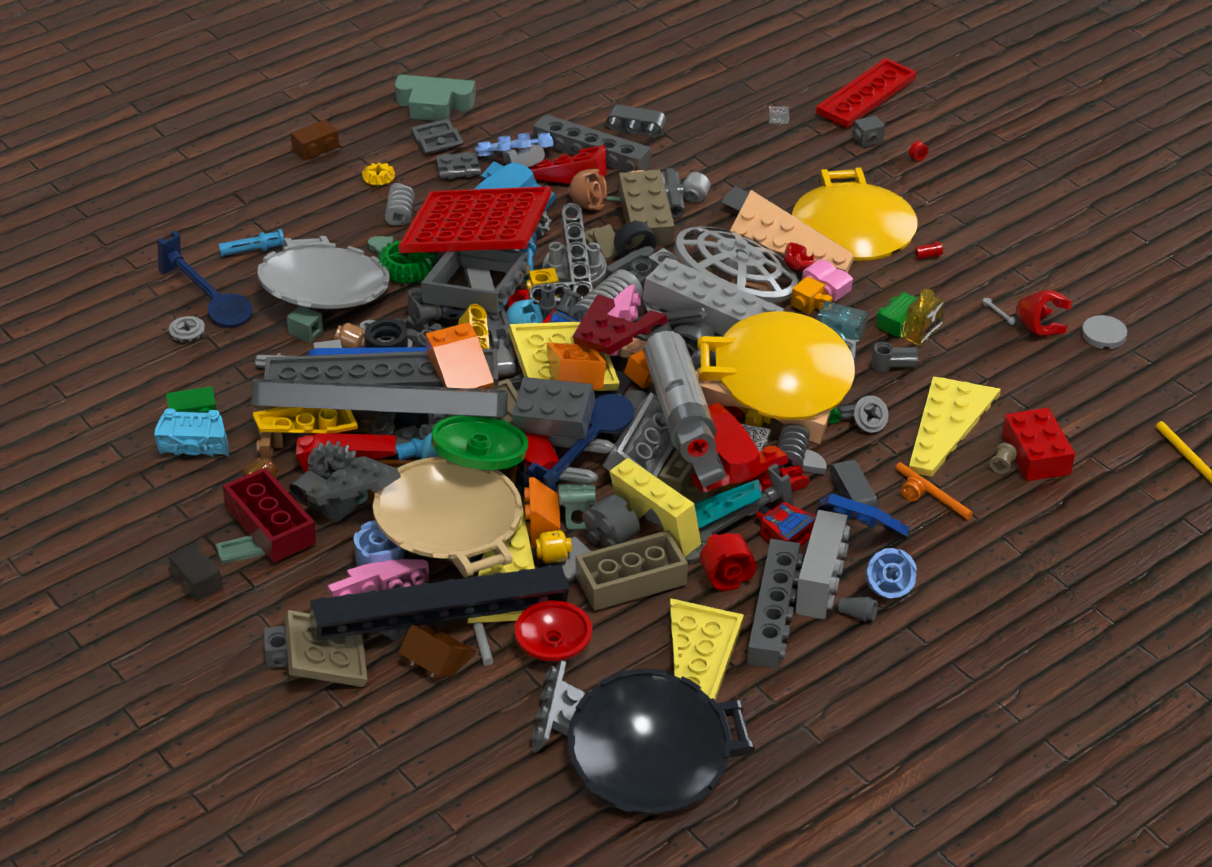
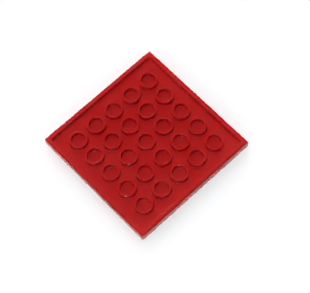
M551 187L430 191L398 246L399 253L526 249L551 197Z

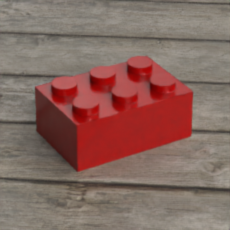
M1049 407L1005 414L1001 435L1005 443L1014 446L1017 450L1015 461L1026 482L1071 474L1075 452Z

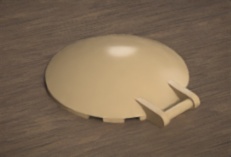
M443 457L424 458L397 468L401 477L385 488L375 492L373 515L376 524L389 540L403 549L428 557L449 558L464 578L471 577L475 572L500 564L505 566L512 563V555L503 542L515 532L519 525L522 514V501L515 485L500 471L472 469L454 464ZM491 550L495 554V556L470 563L467 559Z

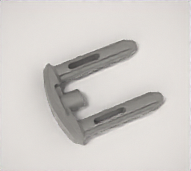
M547 435L552 447L557 446L571 449L579 440L578 438ZM594 438L584 451L608 454L613 449L614 444L608 440ZM524 463V472L527 473L528 469ZM567 467L559 476V479L591 484L597 481L598 476L590 470Z

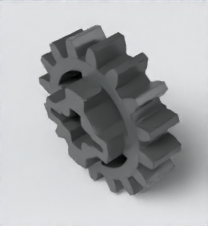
M327 441L326 446L319 443L317 448L313 447L307 461L309 464L308 471H312L327 480L332 477L335 471L352 465V461L356 459V451L349 452V445L341 447L339 441L336 442V445H332L330 441Z

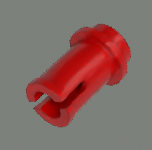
M934 241L933 244L915 247L917 260L933 256L939 258L940 255H943L941 242L937 243Z

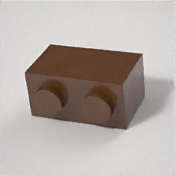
M322 120L291 133L292 150L306 161L339 147L338 130L328 121Z

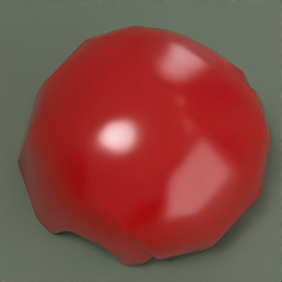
M793 242L787 243L783 259L790 269L803 272L804 269L816 262L813 254L810 257L807 255V248Z

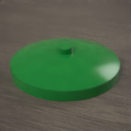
M456 415L439 421L433 427L431 445L436 453L454 464L472 469L498 470L515 466L524 460L527 454L528 439L519 428L504 420L490 416Z

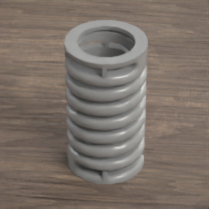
M623 269L616 270L584 296L582 300L573 305L569 311V316L582 321L597 295L614 299L629 285L635 284L636 293H640L642 299V286L632 273Z

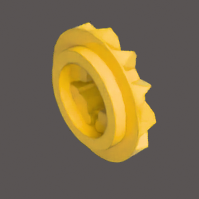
M371 163L370 166H365L364 171H362L363 180L372 185L387 184L395 177V171L392 166H388V163Z

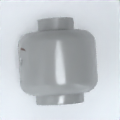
M692 172L686 176L683 187L684 198L688 202H702L706 198L711 184L704 174Z

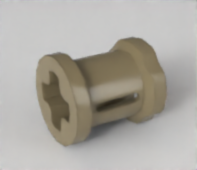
M1008 443L998 445L996 456L992 457L990 461V467L994 472L998 474L1009 472L1011 461L1015 460L1017 456L1015 447Z

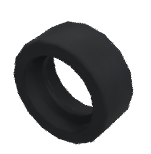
M633 221L625 224L618 230L613 243L616 251L623 258L645 246L655 249L657 241L656 236L646 223ZM645 235L643 241L637 247L625 249L627 243L633 237Z
M380 319L374 321L365 330L366 348H408L407 328L398 320ZM382 336L397 337V339L389 342L376 340Z

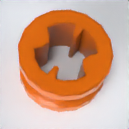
M910 477L901 486L900 492L906 500L915 502L925 492V487L919 479Z

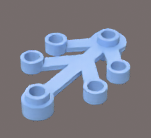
M530 133L518 134L517 140L511 141L510 136L498 137L499 142L490 144L489 141L480 142L478 147L474 149L478 156H488L494 154L493 151L530 147L532 143H537L542 148L553 146V138L550 136V133L538 134L537 139H530Z

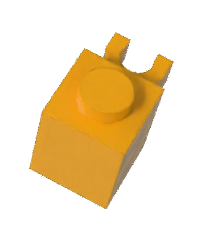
M807 276L792 288L791 306L807 314H810L816 308L827 314L832 309L827 304L832 301L833 297L824 295L825 284Z

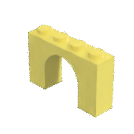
M626 458L610 470L614 494L620 496L628 503L625 507L629 512L633 510L637 518L640 519L652 508L659 517L664 531L668 530L684 557L701 545L693 502L629 458Z

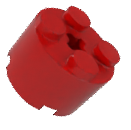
M732 533L713 534L707 538V544L700 552L699 561L709 581L716 589L721 591L734 590L739 588V583L745 579L747 582L752 579L756 572L757 564L742 535Z

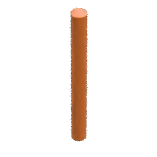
M901 462L896 465V471L906 478L914 477L919 479L924 484L926 492L967 520L972 517L973 512L912 469Z

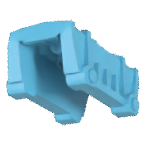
M166 409L155 428L154 436L160 454L167 452L174 453V455L185 453L188 455L205 454L214 457V454L229 456L228 439L218 410H210L208 413L176 412L175 409Z

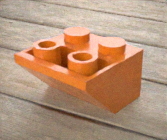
M529 477V487L524 488L525 502H530V504L525 505V520H530V522H526L528 537H531V547H536L535 539H539L542 532L560 530L559 494L536 478Z

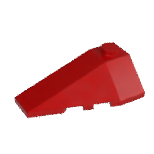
M605 145L581 149L579 154L570 157L564 154L555 159L554 162L547 159L528 168L537 180L571 184L573 177L580 171L588 169H598V174L603 175L605 178L607 175Z
M319 433L297 438L296 456L304 473L308 471L309 464L307 461L313 447L317 448L319 443L326 446L327 441H330L332 445H336V442L339 441L341 447L349 445V452L356 451L355 458L367 457L374 460L396 455L397 438L395 435Z

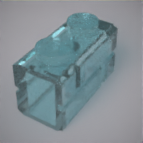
M825 301L818 313L817 320L830 327L841 338L856 340L859 343L866 329L868 312Z

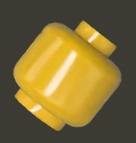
M561 530L542 532L539 539H535L537 558L542 559L545 564L565 562L568 553L572 552L571 538H566Z

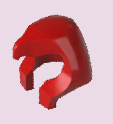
M1043 290L1025 296L1018 301L1016 315L1033 334L1050 337L1066 333L1068 325L1053 322L1048 326H1042L1040 320L1054 313V310L1046 306L1048 301L1053 302L1056 307L1071 310L1072 300L1058 292Z

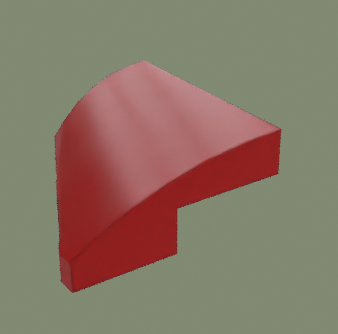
M525 433L528 439L526 457L522 462L526 464L527 469L533 462L546 469H552L559 459L547 435Z

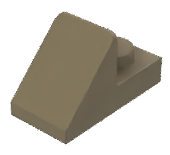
M610 224L585 232L586 244L598 243L600 245V252L606 261L620 256L614 247L615 233Z

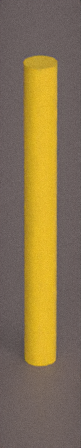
M1163 421L1157 423L1156 428L1212 484V470Z

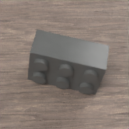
M523 377L512 413L514 425L524 433L585 439L596 402L593 386L587 383Z

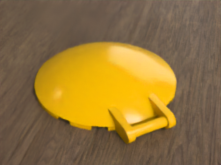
M861 167L843 171L820 170L822 186L803 195L793 208L792 216L854 254V261L875 260L891 256L893 251L897 249L903 250L907 247L917 230V217L912 207L899 195L882 187L867 184ZM855 178L856 182L831 183L830 179Z
M784 311L759 313L739 321L723 337L702 336L697 340L701 368L698 370L699 378L704 381H721L722 385L729 389L732 393L731 396L744 407L748 405L758 410V414L770 418L803 420L817 417L818 413L827 409L830 411L843 401L844 396L850 391L855 373L854 361L844 340L824 323L802 314ZM709 351H715L716 367L710 366Z

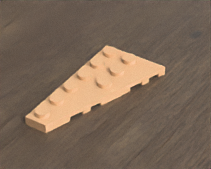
M752 190L730 230L763 244L780 257H783L787 243L793 242L803 245L807 248V255L810 257L813 254L815 261L819 259L826 260L836 269L843 270L848 273L854 260V254Z

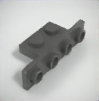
M560 660L555 667L551 666L545 675L547 683L541 693L540 699L542 704L535 717L538 722L531 735V740H533L531 751L537 753L548 742L551 728L568 736L569 723L577 704L584 696L583 691L562 681L566 662Z

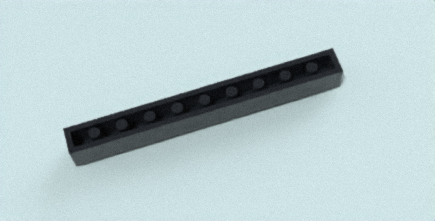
M562 565L545 566L543 568L522 569L479 577L472 576L470 578L429 584L422 583L408 587H396L379 591L372 590L358 594H345L329 598L322 597L310 601V620L315 640L318 641L411 627V625L420 626L523 611L534 604L545 601L567 602L570 588Z

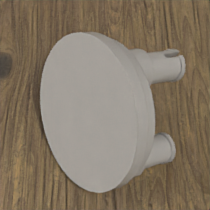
M570 234L573 238L578 237L576 234ZM552 242L549 244V253L543 261V269L555 268L559 283L569 282L564 244ZM589 243L586 246L592 286H595L606 276L607 263L600 252V245L598 243ZM578 253L572 254L574 257H580V256H581V255L578 254ZM575 273L578 277L584 276L582 273Z

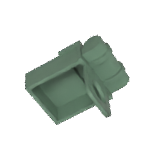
M592 483L558 485L559 506H565L566 527L568 529H586L584 521L580 524L572 522L571 514L576 510H581L584 513L590 509V505L596 504L595 485H592Z

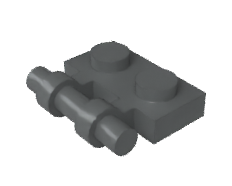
M476 152L436 156L440 179L448 178V180H455L456 177L473 178V176L481 175Z

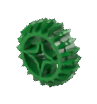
M394 240L393 244L387 243V247H383L382 252L379 253L378 259L382 263V267H387L389 281H394L395 284L399 282L403 285L406 283L412 285L414 282L421 283V280H424L436 265L435 252L399 253L398 246L401 241Z

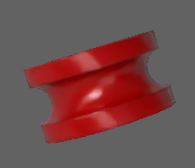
M916 141L910 146L908 154L916 161H921L927 156L929 148L921 141Z

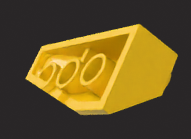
M277 407L253 412V418L259 432L335 434L358 429L351 410Z

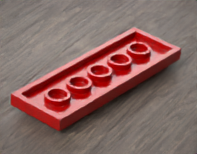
M885 58L817 105L816 113L848 128L855 120H859L915 80L917 72Z

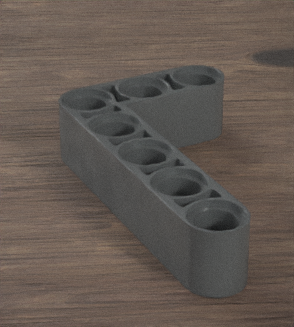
M568 203L562 209L561 227L569 282L552 283L555 286L554 300L557 305H559L561 298H557L556 295H563V288L576 293L583 292L586 294L593 290L581 208L575 203ZM567 215H574L575 218H569ZM570 234H576L578 237L573 238ZM578 253V254H580L581 256H580V257H574L572 254ZM575 273H582L584 276L578 277ZM535 285L531 288L529 293L530 299H534L536 296L541 297V285ZM534 299V305H539V300Z

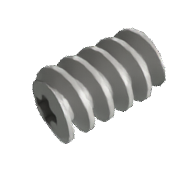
M394 183L390 187L385 220L388 224L397 226L410 222L415 193L410 187L400 183Z

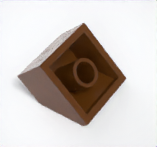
M411 625L398 653L405 656V661L415 667L422 666L427 669L425 672L427 675L440 679V677H452L475 655L476 651L437 628Z

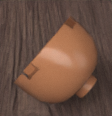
M598 169L580 171L573 177L570 184L569 196L582 210H600L604 207V204L601 203L602 199L607 196L605 178L603 175L598 174Z

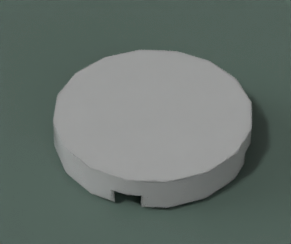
M1104 315L1088 318L1083 324L1084 340L1096 348L1103 349L1105 346L1109 347V349H1115L1122 346L1126 341L1127 328L1116 318Z

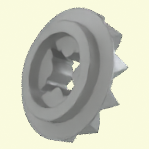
M180 317L170 324L169 333L174 340H180L181 343L185 340L191 342L192 339L198 340L200 335L204 334L205 324L197 317Z
M865 396L854 405L855 409L852 415L855 417V424L862 431L878 432L887 424L888 409L880 398ZM872 409V415L875 418H871L868 420V415L865 413V411H869Z

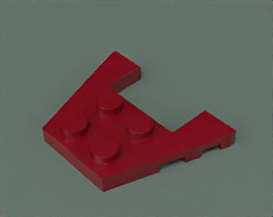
M597 295L572 337L574 344L605 354H611L632 343L633 337L639 334L646 335L652 332V327L657 324L663 326L668 320L666 314L652 310L647 312L636 323L624 318L608 315L607 313L615 307L614 299Z

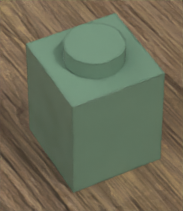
M299 306L287 316L289 335L311 343L323 332L322 314Z

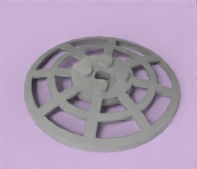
M700 226L681 231L675 240V254L683 265L694 268L708 276L715 277L717 280L733 285L767 302L775 303L788 300L792 297V288L798 284L795 272L785 264L782 257L763 244L744 235L725 229ZM700 234L697 240H684L685 236ZM708 236H712L718 241L711 242L705 241L704 239ZM684 245L697 246L700 253L706 259L697 263L688 254ZM706 247L714 248L715 255L712 256ZM763 254L770 257L773 261L766 259ZM767 264L775 268L776 271L770 274L763 266ZM715 265L719 269L737 276L736 284L728 282L709 272L706 268ZM782 273L790 278L792 282L789 287L783 290L775 281ZM746 280L768 282L774 291L746 288Z

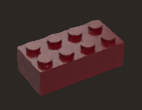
M266 467L223 485L225 508L257 545L262 548L273 563L316 544L315 522Z

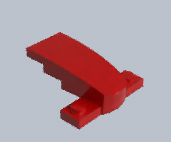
M715 403L709 405L708 408L716 429V451L722 462L726 477L706 487L702 486L697 474L691 475L692 484L705 493L730 483L750 480L767 471L768 467L775 463L778 466L788 463V457L777 446H768L762 451H758L750 435L739 421L721 404Z

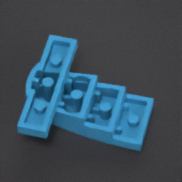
M494 161L481 175L484 181L474 189L542 186L536 184L533 173L528 167L518 163L502 166ZM552 192L544 212L555 201V193Z

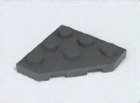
M359 457L353 460L352 465L347 468L335 471L331 478L314 484L312 489L305 494L309 502L321 506L328 504L330 498L336 499L340 497L341 500L359 496L360 490L371 489L372 492L381 490L401 476L397 468L367 457Z

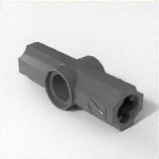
M666 168L661 175L672 218L679 219L680 216L685 214L683 184H680L679 173L674 168Z

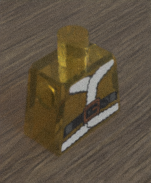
M923 289L920 296L909 305L906 313L902 337L919 346L943 325L944 302L942 299L934 296L932 290Z

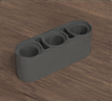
M623 105L613 106L606 119V125L611 130L650 137L659 136L666 123V117L662 112Z
M853 459L830 465L832 482L841 497L878 508L876 496L856 460Z
M306 471L289 485L290 493L296 500L336 523L340 522L357 508L354 497L341 500L340 497L336 499L330 498L328 504L321 506L309 502L305 493L310 491L314 484L326 481V479L312 471Z

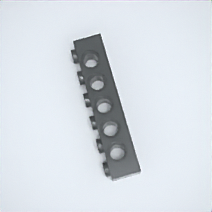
M547 114L533 126V139H537L538 134L550 133V136L553 138V146H549V148L575 156L579 154L581 149L605 145L606 166L623 172H631L637 170L645 171L651 164V147Z
M770 539L748 647V665L778 669L780 659H785L787 644H784L783 640L789 639L790 625L786 624L787 622H792L794 607H790V603L795 604L797 589L793 587L798 586L800 571H797V568H802L804 554L799 553L800 543Z

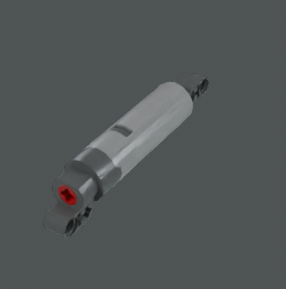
M668 322L663 326L657 324L651 328L652 332L646 334L648 340L644 345L643 351L672 444L680 451L681 456L686 461L693 463L702 486L706 487L726 477L722 462L716 451L715 425L685 340L680 334L672 331Z

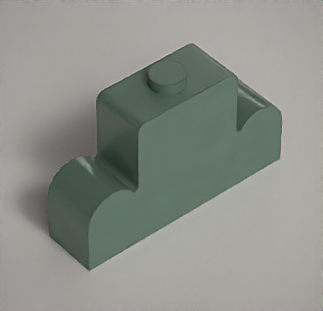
M398 74L395 82L396 103L400 106H409L411 119L431 121L448 119L452 108L458 111H468L473 107L476 98L475 81Z

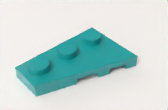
M759 480L695 502L698 528L747 504L758 501L762 497V487Z

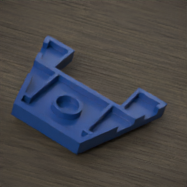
M831 493L820 499L817 507L824 511L848 515V520L852 516L856 517V519L860 520L861 524L874 527V524L881 525L887 531L906 537L910 529L909 526L901 525L902 522L891 518L889 514L876 507Z

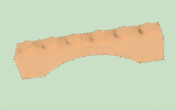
M699 368L697 369L696 374L708 406L719 403L722 406L744 407L731 396L732 393L726 386L722 385L721 381L701 380L698 375ZM748 405L745 407V408H749V409L756 410V409H754V408H752V407H750V406H748ZM827 409L818 413L817 417L809 419L776 420L784 425L794 424L802 426L809 432V441L820 444L827 427L830 411Z

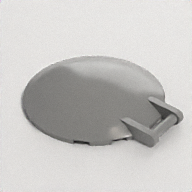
M326 236L299 240L283 238V251L278 253L272 251L263 258V263L259 264L257 269L258 280L269 293L289 303L314 309H343L365 304L381 296L389 285L387 267H382V263L379 262L378 258L375 256L371 258L365 256L363 250L350 246L347 249L336 248V244L330 243Z

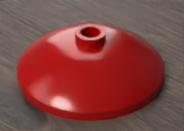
M545 601L530 606L520 614L515 624V638L520 648L534 658L545 661L566 660L580 654L588 646L592 638V623L582 609L571 603Z

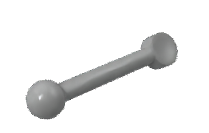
M990 298L983 299L984 306H989L1007 320L1009 325L1015 324L1016 319L1009 317L992 304Z

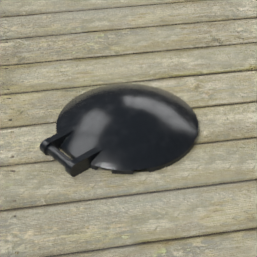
M658 669L628 670L600 681V685L590 692L587 691L576 706L568 729L569 756L577 775L585 786L601 800L616 808L645 815L676 812L697 803L718 784L725 772L729 758L751 754L755 751L753 741L748 736L742 714L744 708L741 701L734 700L717 703L713 698L710 699L701 690V686L684 676L679 678L666 674L665 670ZM732 716L739 741H732L726 717Z

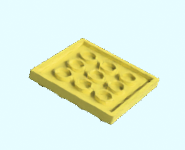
M581 322L510 324L508 331L524 377L553 380L547 352V342L574 344L572 336ZM597 351L606 362L603 390L596 389V391L618 390L620 383L609 354Z

